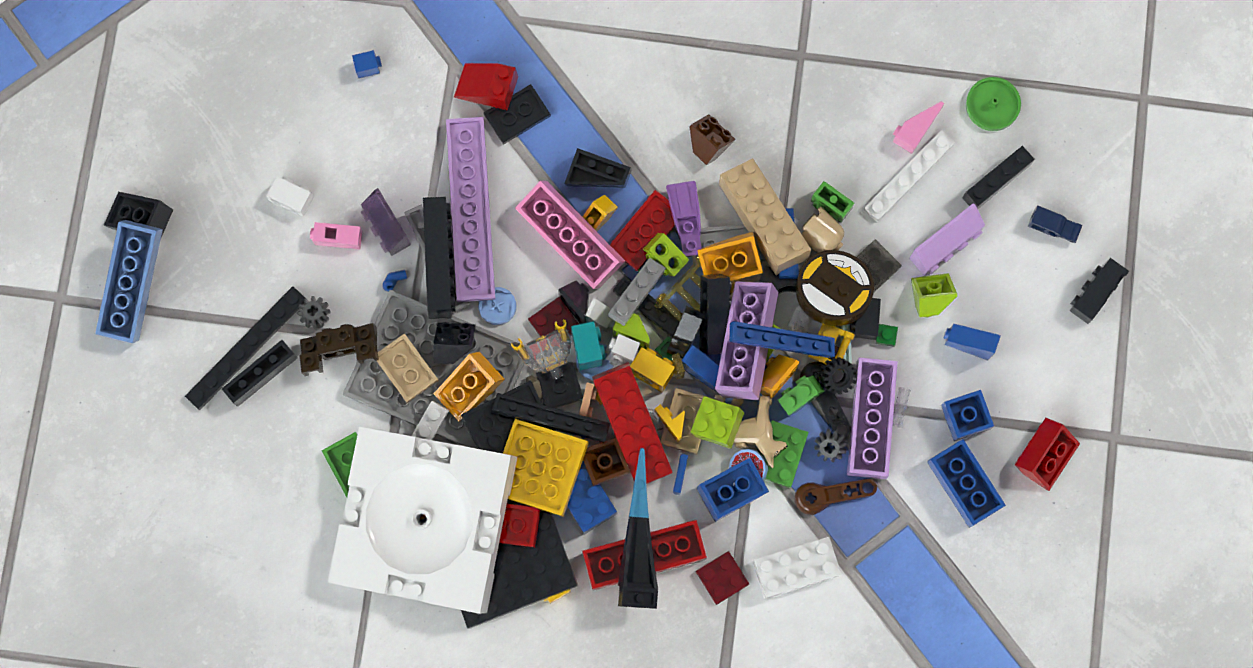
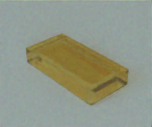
M679 353L674 354L671 357V362H673L672 366L675 367V377L679 380L684 378L685 369Z

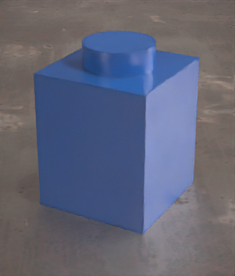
M374 50L352 55L358 79L380 74L379 67H382L380 56H376Z

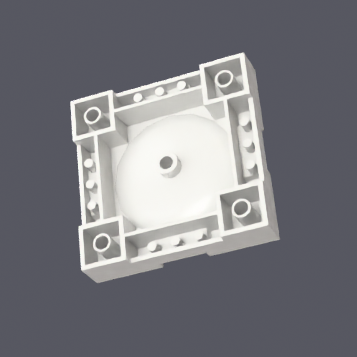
M359 426L348 485L350 486L342 524H339L328 583L404 597L479 614L487 613L495 575L493 571L507 499L511 493L517 457ZM423 514L427 518V521L424 525H422L420 522V517Z

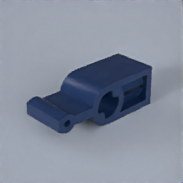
M1038 205L1034 209L1028 224L1030 228L1053 237L1063 238L1071 243H1076L1083 226L1067 220L1061 214Z

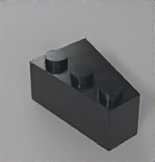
M577 148L564 184L577 187L626 188L632 169L629 166Z
M1109 258L1102 266L1098 265L1092 272V275H1094L1091 281L1087 280L1082 286V294L1080 296L1076 295L1070 304L1073 306L1069 311L1089 324L1107 302L1112 292L1116 290L1123 277L1129 273V270L1112 258Z

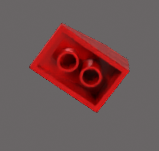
M465 63L454 98L508 110L518 80L516 68L498 63Z

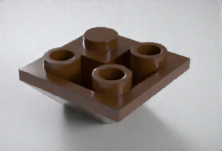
M709 114L689 126L693 153L705 165L716 160L736 140L728 130L718 123L716 118Z

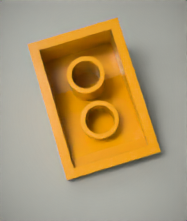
M753 232L734 236L697 250L704 275L724 274L730 277V281L763 273Z
M480 351L470 353L435 391L434 395L460 422L462 420L461 414L477 407L505 379Z
M780 354L776 358L772 356L765 364L767 368L764 370L760 393L772 399L795 373L800 362Z

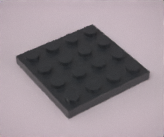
M531 380L504 393V395L542 404ZM495 398L461 414L477 449L503 454L515 419L492 413Z

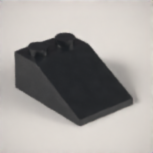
M118 191L104 226L117 231L119 221L127 220L163 229V235L173 209L161 200Z

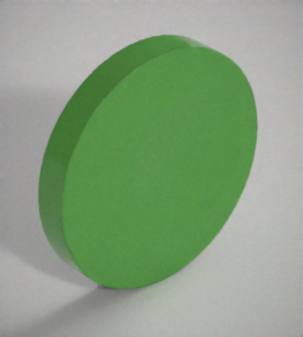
M988 77L978 81L972 86L966 98V111L969 118L975 125L988 131H999L1009 127L1016 120L1021 110V98L1017 89L1009 81L999 77Z

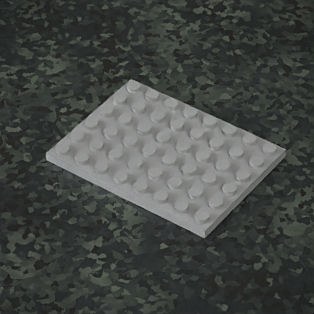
M390 290L375 322L378 334V352L405 333L439 381L407 403L378 362L371 358L364 360L363 364L357 361L343 395L417 426L431 401H435L445 407L434 393L470 353L480 351L505 379L479 405L495 398L497 393L504 394L514 389L525 360L519 352L511 347V343L514 347H518L520 343L476 326L472 350L454 364H435L433 342L437 323L461 324L469 322L452 316V318L429 319L426 304ZM524 345L523 349L528 356L531 348ZM448 412L436 434L463 446L477 449L463 419L458 422Z

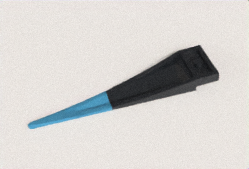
M641 448L618 580V606L657 609L658 584L648 514L645 450Z

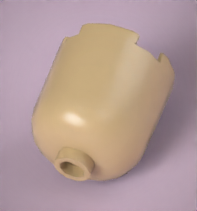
M819 207L817 210L819 214L816 215L814 213L802 226L804 231L801 234L809 247L817 253L827 250H839L843 246L841 241L844 237V229L822 207Z

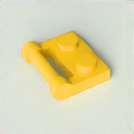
M825 324L821 325L817 334L835 338V342L838 335L844 337L836 354V359L837 357L844 358L850 341L855 337V334ZM808 355L809 358L827 365L826 360L831 361L826 357Z

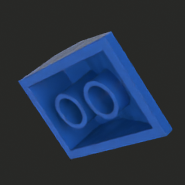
M751 458L699 484L696 488L715 522L769 492Z

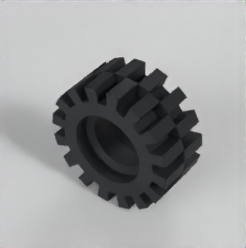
M832 357L831 361H825L826 366L822 364L821 368L824 370L819 371V374L822 375L819 377V380L822 381V386L834 394H842V391L844 393L848 392L847 388H853L851 384L856 383L853 378H857V374L854 373L856 368L853 367L852 363L840 357H837V359ZM837 369H842L844 372L842 379L839 382H833L832 376Z

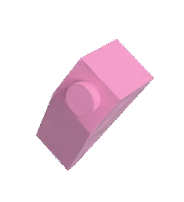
M941 101L905 121L903 126L898 125L893 133L895 135L893 142L912 154L941 111L944 103Z

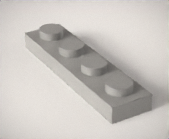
M649 258L610 310L608 317L625 326L666 268Z

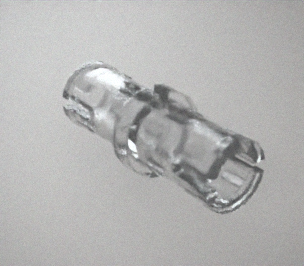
M899 387L896 404H894L893 426L897 425L896 427L903 428L905 412L909 408L907 403L911 390Z

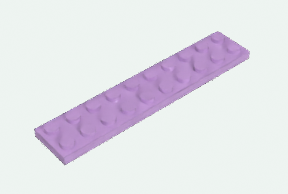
M484 117L446 119L457 302L496 300Z

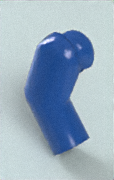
M406 270L389 273L383 281V289L389 292L394 289L399 280L407 279Z

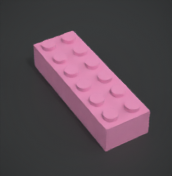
M539 181L515 207L593 289L600 288L625 262L548 181Z

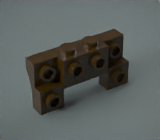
M374 323L357 327L351 324H343L340 328H325L322 332H317L316 336L300 339L301 355L299 357L301 373L305 377L309 376V372L313 371L323 373L322 359L328 360L356 353V359L360 364H363L366 359L373 358L375 361L379 360L377 326Z

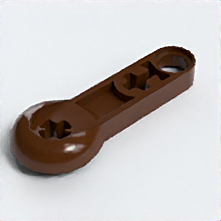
M871 479L831 486L807 482L796 490L795 504L802 513L815 515L823 511L830 504L871 497L876 493L877 485ZM864 483L872 484V493H865L862 486ZM856 484H859V492L861 495L858 496V491L853 492L851 494V497H849L848 494H844V491L847 489V486H849L850 489H856ZM809 493L816 497L813 504H810V501L805 499Z

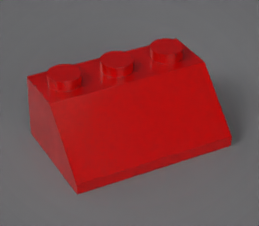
M1045 417L1021 456H1019L1015 466L1023 475L1050 491L1080 443L1063 424Z

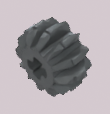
M311 296L310 302L305 298L304 302L306 304H299V308L302 310L297 312L298 316H302L300 322L305 323L307 328L312 325L314 329H317L318 323L323 327L324 323L322 321H329V317L326 315L331 313L330 309H326L329 306L328 303H323L321 297L316 301L315 297ZM313 309L317 310L315 316L311 315V313H313Z
M827 429L826 434L820 432V437L815 439L817 445H815L814 449L819 450L818 457L824 455V461L830 458L833 463L835 458L840 460L843 457L842 454H846L847 449L845 447L848 443L847 441H842L845 437L843 434L837 435L838 430H835L832 434L831 430ZM828 443H832V445H835L834 448H830V446H827Z

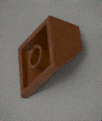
M616 437L586 449L583 461L593 486L630 473Z

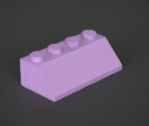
M974 203L913 251L909 259L923 275H926L928 272L930 274L934 273L939 268V263L942 261L948 262L954 256L953 252L957 249L959 251L963 250L968 245L967 241L971 238L975 240L983 233L981 230L985 224Z

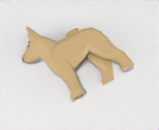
M715 395V400L725 402V398ZM760 396L757 417L741 421L733 444H735L736 448H747V445H757L768 464L773 468L774 458L785 450L788 445L786 442L773 439V428L769 420V406L772 404V399L769 396ZM733 398L731 405L740 408L744 399Z

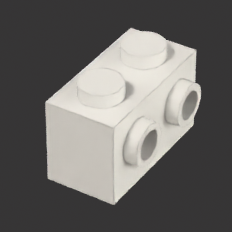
M618 334L615 339H611L605 349V353H607L606 360H609V363L616 367L626 362H629L630 365L635 358L640 343Z

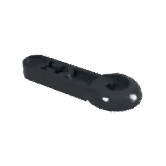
M812 362L807 364L802 369L800 378L806 376V378L813 376V373L818 375L820 370H824L821 368L823 363ZM822 386L825 391L817 396L816 399L833 433L840 424H844L847 427V433L844 434V438H846L851 432V426L835 394ZM830 408L837 409V418L840 419L842 417L843 420L833 424V421L836 419L834 415H829Z

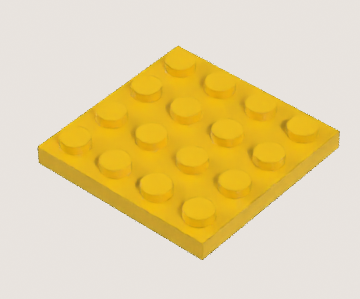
M515 419L503 454L517 457L510 496L508 495V499L564 517L589 442Z

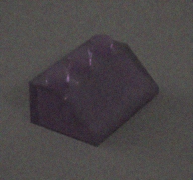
M378 188L375 189L361 204L363 208L361 214L365 221L370 220L373 226L370 229L374 236L381 238L382 242L379 244L385 253L389 252L393 256L411 244Z

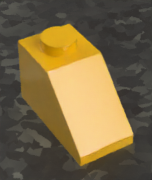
M603 195L592 202L582 217L598 231L611 218L618 207L606 195Z

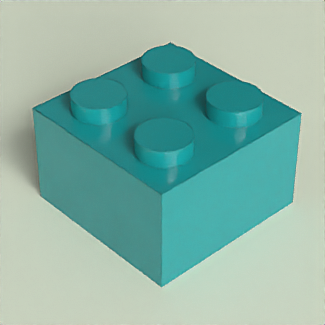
M594 322L571 326L579 370L602 366V361L605 360V350L603 345H599L601 341L599 326L595 327Z

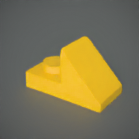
M660 404L654 409V412L677 442H679L682 437L685 410L672 419L673 414L667 407L663 408Z

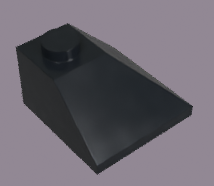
M576 280L561 287L558 293L559 298L580 324L586 323L585 315L588 311L589 290L584 283L579 284Z

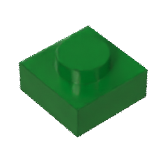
M879 324L878 337L875 344L895 347L898 327Z
M667 336L655 349V352L662 358L672 361L676 356L667 353L672 341Z

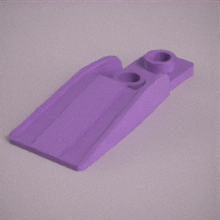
M689 181L667 185L666 190L678 237L681 239L683 254L686 257L698 255L697 250L701 249V221L696 182Z

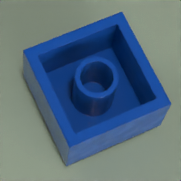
M981 390L945 401L941 404L954 441L990 430L994 427Z

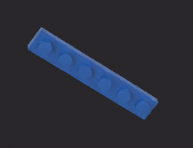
M736 321L730 323L729 342L826 358L835 357V338Z

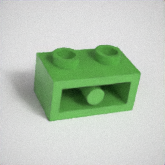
M825 181L822 182L811 198L812 205L817 210L819 207H822L840 223L843 222L854 206L853 201Z
M814 375L807 378L806 376L801 377L796 381L797 385L793 389L789 387L781 393L782 397L778 401L788 415L798 412L825 391Z

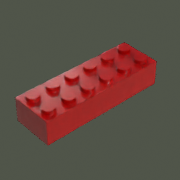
M629 362L592 376L634 482L641 448L645 450L646 484L672 474V469Z
M697 520L650 532L656 573L707 559ZM625 539L582 551L593 591L618 584Z

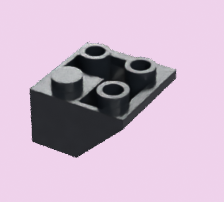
M437 323L433 342L434 363L454 364L472 350L476 324Z

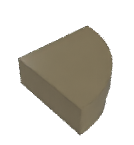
M532 375L526 377V382L531 380L539 398H543L539 380Z

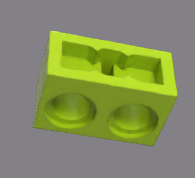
M657 233L643 248L647 253L645 255L647 259L650 258L666 268L663 273L665 276H675L689 261L683 252L664 233ZM658 244L661 246L660 254H657L655 251ZM670 258H673L674 265L670 268L668 262Z

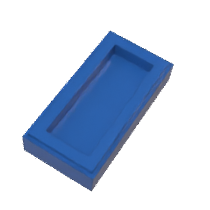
M685 454L680 455L673 489L675 495L681 494L688 455Z

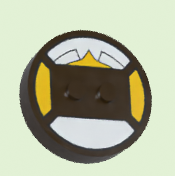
M827 250L811 256L802 265L797 277L795 292L800 307L810 318L829 326H843L855 322L865 314L874 294V281L868 267L856 256L844 251Z

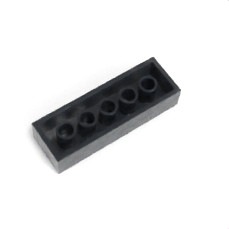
M446 197L423 198L428 316L429 319L452 318V312H456L455 297L451 296V293H455L454 277H450V275H454L453 258H450V256H453L452 240H449V238H452L451 221H448V219H452L451 205L447 203Z

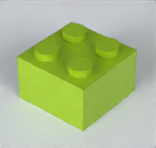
M704 396L690 433L697 438L731 449L744 412L739 407Z

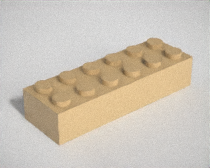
M753 158L720 174L719 186L748 232H753L756 245L775 275L809 259L811 248Z

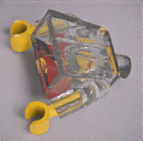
M563 319L564 326L559 327L556 321L555 331L526 344H523L521 339L518 338L520 345L514 347L511 343V347L517 351L525 365L535 371L540 370L542 373L550 371L552 378L557 379L564 375L560 365L567 362L566 358L570 355L571 339L568 330H566V320Z

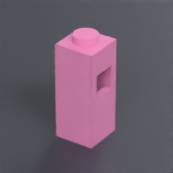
M315 222L314 228H311L310 239H312L315 245L360 249L363 231L360 226Z

